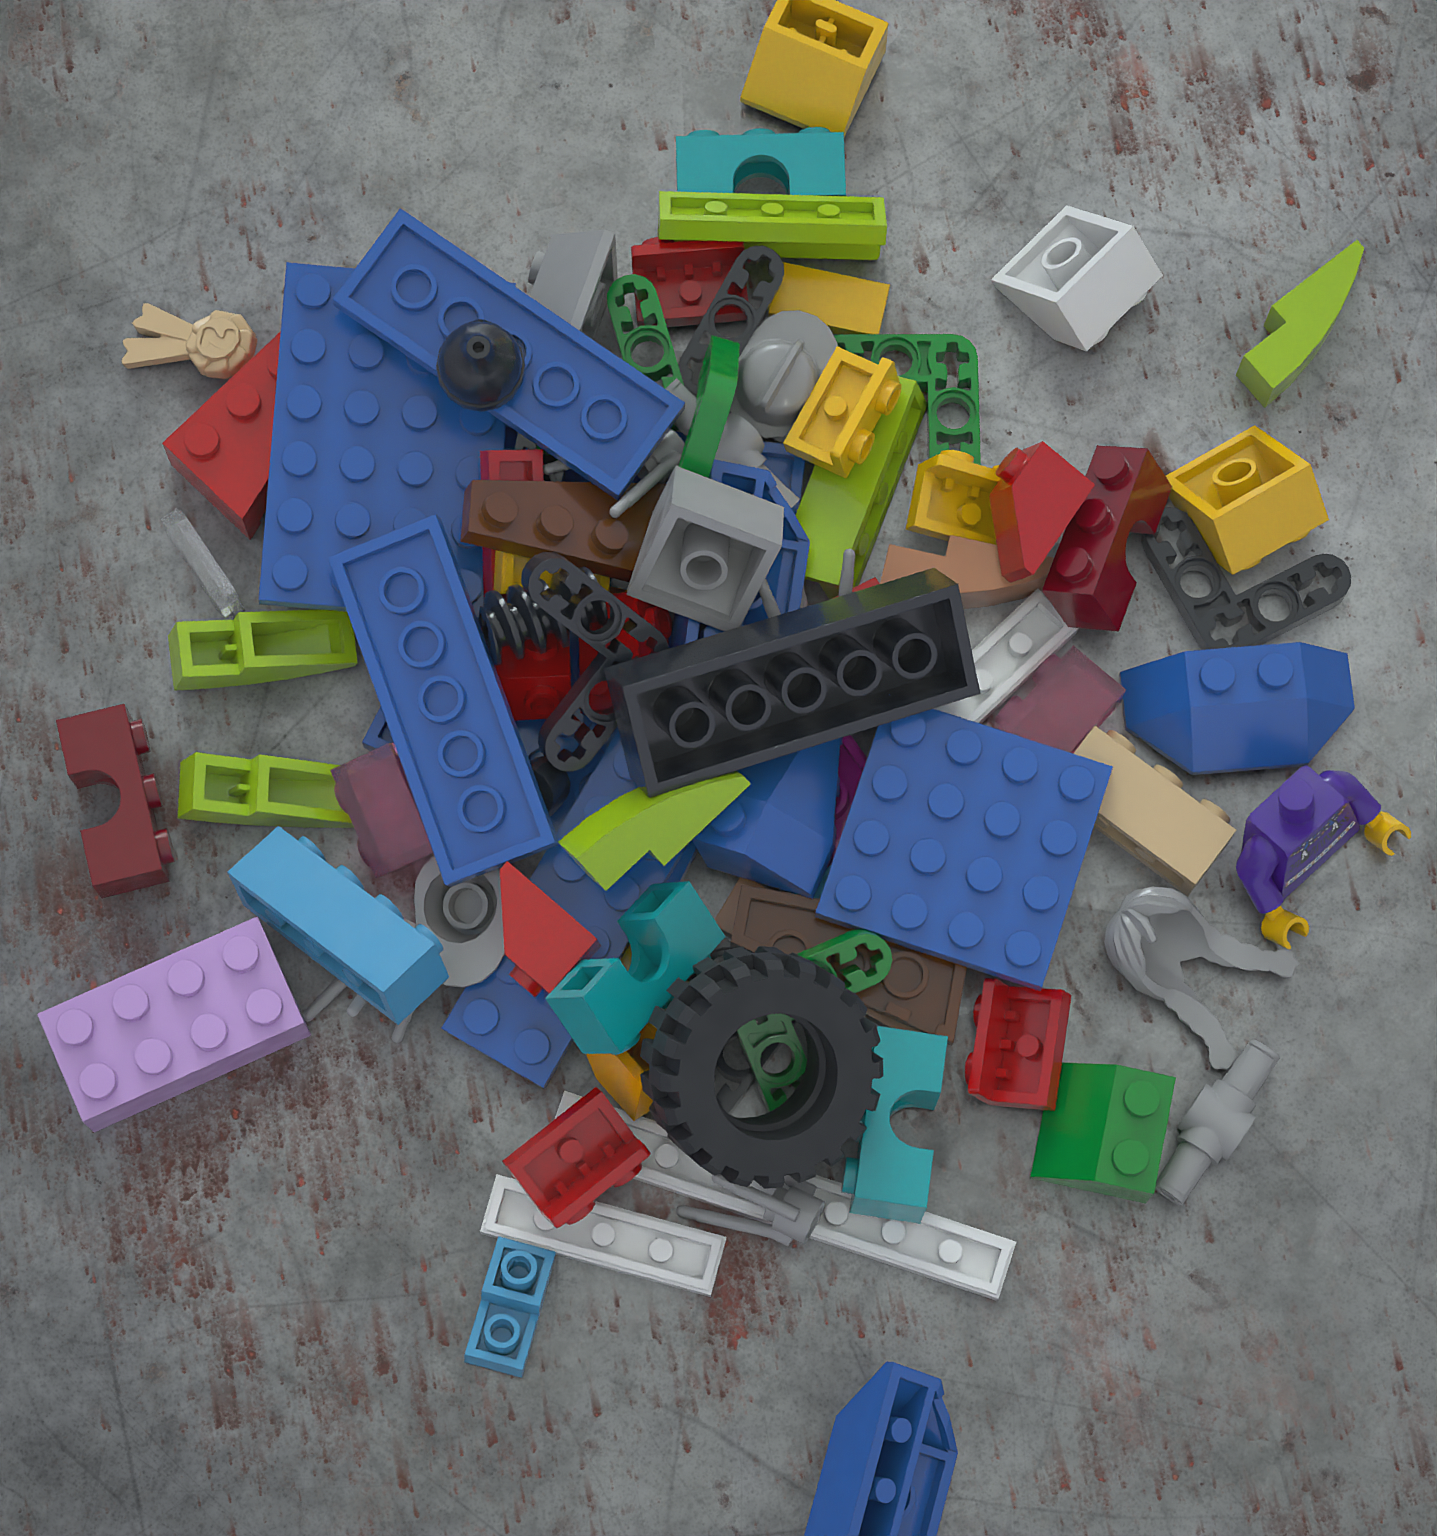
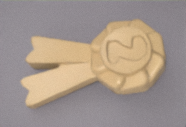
M144 303L142 307L143 315L135 319L132 324L139 334L153 338L124 339L123 345L127 349V353L122 358V364L125 368L131 369L191 360L200 374L211 378L228 379L233 377L254 357L257 338L240 314L215 310L211 315L196 321L194 324H190L149 303Z

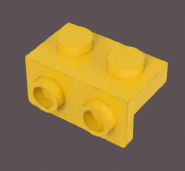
M837 346L784 440L785 450L841 477L847 478L854 464H862L869 455L875 439V434L872 431L881 415H889L898 402L902 386L899 383L894 361L882 357L879 364H876Z
M943 450L940 454L918 464L905 530L949 542L950 535L997 545L989 494L1001 479L995 474L999 465L989 468L973 463L974 457L972 455L956 450Z

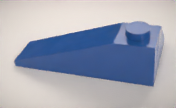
M843 737L736 770L749 781L750 785L692 839L707 867L813 899L836 844L837 829L834 825L836 797H839L840 791L838 768L840 746L843 744Z

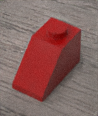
M1043 441L1023 450L1018 447L1013 449L998 466L995 474L1001 479L989 494L1001 575L1010 583L1035 574L1095 486L1092 481Z
M507 861L500 869L504 954L515 965L508 975L536 998L542 990L550 994L580 960L590 959L601 947V944L594 935Z

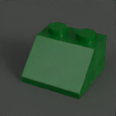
M1062 1062L1055 1111H1042L1029 1178L1146 1204L1155 1192L1176 1077L1116 1064Z

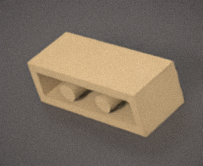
M1094 726L1073 753L1113 766L1094 828L1188 897L1229 844L1237 830L1228 824L1230 818L1219 806L1206 799L1198 802L1181 789L1183 787L1182 781L1173 772L1157 764L1152 768L1134 755L1136 748L1124 736L1113 730H1108L1105 733L1097 726Z

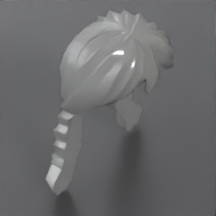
M1147 887L1134 890L1122 900L1119 910L1109 921L1104 940L1107 955L1112 965L1125 976L1137 991L1164 1001L1166 1007L1176 1012L1179 1020L1188 1025L1192 1033L1204 1038V1044L1209 1048V1063L1217 1070H1229L1237 1059L1236 1050L1227 1040L1226 1033L1222 1030L1217 1016L1213 1015L1207 1006L1199 1001L1195 992L1184 983L1180 962L1202 956L1209 962L1218 963L1221 966L1237 967L1248 971L1261 970L1268 972L1270 970L1280 977L1293 976L1295 968L1300 964L1292 951L1283 948L1275 952L1271 950L1262 951L1252 944L1240 943L1230 935L1220 934L1215 927L1209 925L1197 907L1184 894L1172 888Z

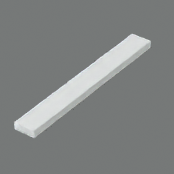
M564 1091L555 1119L580 1100L582 1096ZM615 1108L636 1138L643 1142L651 1152L650 1156L641 1162L642 1169L633 1179L772 1225V1222L763 1218L766 1208L715 1184L712 1181V1174L700 1167L667 1137L668 1133L656 1121L642 1116L633 1121L624 1110ZM818 1175L806 1180L817 1186L813 1196L825 1201L821 1216L810 1236L811 1239L996 1301L999 1299L1016 1241L926 1211L920 1224L849 1213L852 1194L841 1192L842 1183ZM755 1180L750 1184V1186L771 1196L776 1188L764 1189ZM785 1183L783 1185V1188L789 1190L790 1187Z

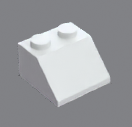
M1066 205L991 281L1003 295L1052 339L1088 351L1093 345L1106 337L1109 329L1131 307L1139 304L1145 298L1147 291L1163 275L1134 226Z

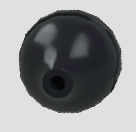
M478 319L461 325L448 335L439 349L436 371L439 384L450 400L464 409L483 412L498 409L514 397L523 382L525 362L522 349L512 334L495 323Z

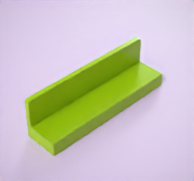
M659 191L657 237L659 239L674 240L675 242L690 240L744 242V250L752 246H765L774 250L780 258L877 260L880 257L881 245H886L887 220L884 197Z
M898 376L899 383L902 386L898 402L889 415H881L872 431L875 434V439L869 455L862 464H854L847 478L817 465L814 466L795 516L810 540L805 579L818 582L828 599L839 595L843 554L846 549H852L855 552L853 588L858 586L927 408V402L915 380Z

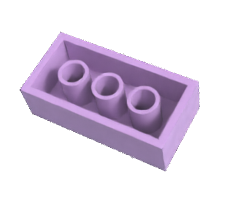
M258 916L37 1014L82 1122L93 1132H97L311 1036Z

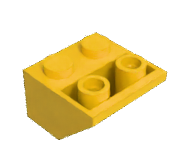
M777 0L763 28L740 96V102L803 129L822 127L831 132H844L845 137L886 52L889 23L836 0Z

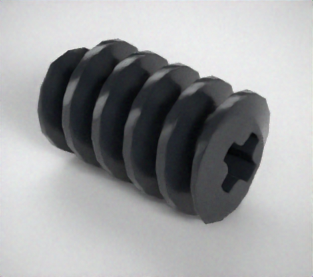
M587 567L579 568L598 583L593 573ZM558 573L554 574L550 582V589L569 602L575 592L557 577ZM539 578L544 585L543 591L540 593L542 594L549 586L544 580ZM519 584L508 587L506 601L496 590L485 593L483 607L480 606L479 621L495 666L502 664V650L505 646H509L517 660L524 659L525 641L528 640L532 641L540 654L546 653L547 635L554 634L562 648L569 647L570 630L535 604ZM595 600L588 603L581 613L582 626L587 630H592V623L598 622L602 628L609 619L606 603L603 600ZM566 608L562 609L561 613H564Z

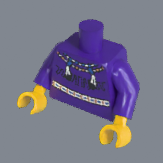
M1302 766L1251 812L1246 819L1241 854L1236 862V871L1258 913L1266 914L1261 925L1263 936L1289 950L1291 945L1287 941L1288 930L1290 929L1306 937L1309 933V925L1306 919L1283 909L1281 904L1287 896L1360 830V825H1365L1364 835L1366 839L1389 856L1395 854L1387 846L1388 837L1392 832L1396 830L1407 839L1411 838L1409 827L1389 813L1380 812L1381 805L1352 774L1345 771L1327 770L1318 775L1309 766Z

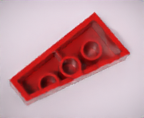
M281 331L162 443L171 466L249 540L252 539L261 524L260 519L266 511Z

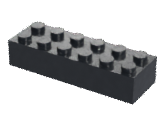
M935 568L604 668L629 776L649 798L981 694L959 585Z

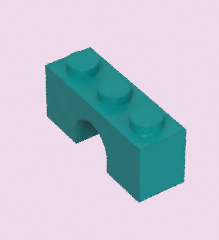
M809 127L802 129L798 133L775 134L774 131L769 129L756 128L748 130L742 135H720L712 130H696L687 136H676L677 192L735 193L738 187L745 181L763 177L777 182L784 189L786 195L846 196L844 132H831L822 127Z
M690 881L651 884L619 918L617 922L631 945L632 958L628 971L619 958L583 959L545 998L583 1054L611 1053L612 1055H618L632 1048L641 1037L640 1031L648 1023L655 1006L665 1010L674 997L666 991L678 977L686 981L691 975H694L693 965L707 957L711 959L710 953L726 937Z
M877 1026L881 1041L878 1046L872 1047V1051L883 1058V1077L873 1079L871 1088L881 1095L876 1111L872 1112L866 1109L860 1120V1123L865 1125L867 1129L859 1140L857 1158L846 1157L841 1192L852 1194L849 1213L920 1224L927 1209L934 1150L916 1148L903 1143L894 1134L890 1125V1117L895 1112L909 1107L935 1110L941 1094L948 1036Z

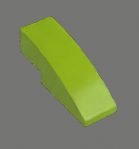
M1358 240L1350 244L1271 306L1263 325L1271 335L1243 356L1236 376L1264 408L1296 380L1313 360L1331 332L1355 280L1364 247Z
M314 609L238 612L234 620L176 622L168 635L174 691L221 688L287 680L354 667L358 663L354 630L346 611Z
M195 752L180 762L177 818L254 826L362 828L367 825L369 769L261 754L253 759Z
M733 771L650 798L638 787L619 796L588 816L559 840L558 843L590 878L607 891L647 852L665 866L734 801L750 783L738 771Z

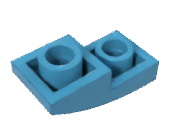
M498 1236L481 1291V1302L464 1354L465 1363L523 1377L556 1256L555 1251Z

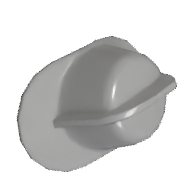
M800 310L781 311L766 318L755 330L739 357L738 381L730 408L731 413L747 420L763 438L784 437L788 435L835 348L838 346L830 328L817 316Z
M435 856L431 857L423 865L415 883L416 926L422 924L427 927L443 946L444 950L440 953V956L449 975V978L443 984L465 988L485 980L497 969L505 955L500 870L498 868L458 885L448 887L444 884Z

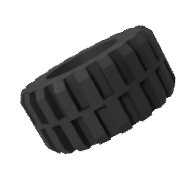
M758 946L755 953H751L743 947L724 950V961L716 963L707 957L693 965V970L697 976L689 983L678 977L666 990L674 997L666 1010L655 1006L648 1022L656 1027L657 1031L654 1039H643L640 1057L649 1063V1070L640 1074L643 1092L653 1100L649 1110L656 1123L668 1133L667 1137L700 1167L714 1176L720 1174L730 1183L748 1187L755 1180L764 1189L782 1188L785 1183L784 1176L786 1175L791 1176L798 1183L816 1177L814 1166L823 1161L832 1167L845 1157L840 1147L849 1137L858 1142L867 1129L865 1125L860 1123L865 1110L876 1111L881 1094L871 1088L872 1080L883 1077V1058L872 1051V1047L878 1046L881 1041L876 1024L864 1017L867 1007L858 995L845 987L843 981L793 952L786 954L776 947ZM770 1014H785L794 1018L802 1026L807 1041L806 1068L796 1090L783 1104L768 1113L746 1118L734 1117L728 1114L718 1104L714 1088L716 1063L728 1039L740 1027L758 1017Z

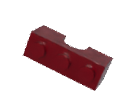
M1097 445L1085 475L1095 486L1065 528L1042 592L1068 627L1119 632L1137 584L1129 572L1126 563L1129 533L1155 534L1173 486L1148 448Z
M120 704L56 720L67 774L76 788L80 789L97 784H106L120 790L121 799L116 814L102 825L80 830L93 888L101 898H106L170 882L166 864L173 863L176 860L168 829L158 830L154 809L163 807V802L155 773L146 775L141 754L149 753L151 750L143 719L133 721L125 704Z

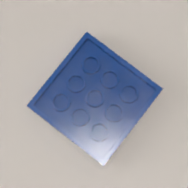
M930 709L879 725L825 882L815 917L853 930H868L874 932L883 940L1041 991L1113 766L936 709Z

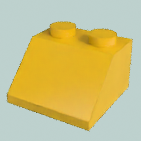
M1256 425L1166 475L1173 486L1169 499L1175 508L1186 512L1193 520L1216 562L1232 575L1241 570L1256 566L1265 556L1288 543L1303 539L1312 529L1329 520L1311 464Z

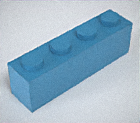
M278 826L227 872L243 906L397 1025L449 978L440 953L444 950L443 946L427 927L422 924H418L415 928L404 921L399 909L382 894H379L376 898L371 896L364 890L362 883L351 870L343 865L335 869L326 862L319 848L304 836L297 840Z

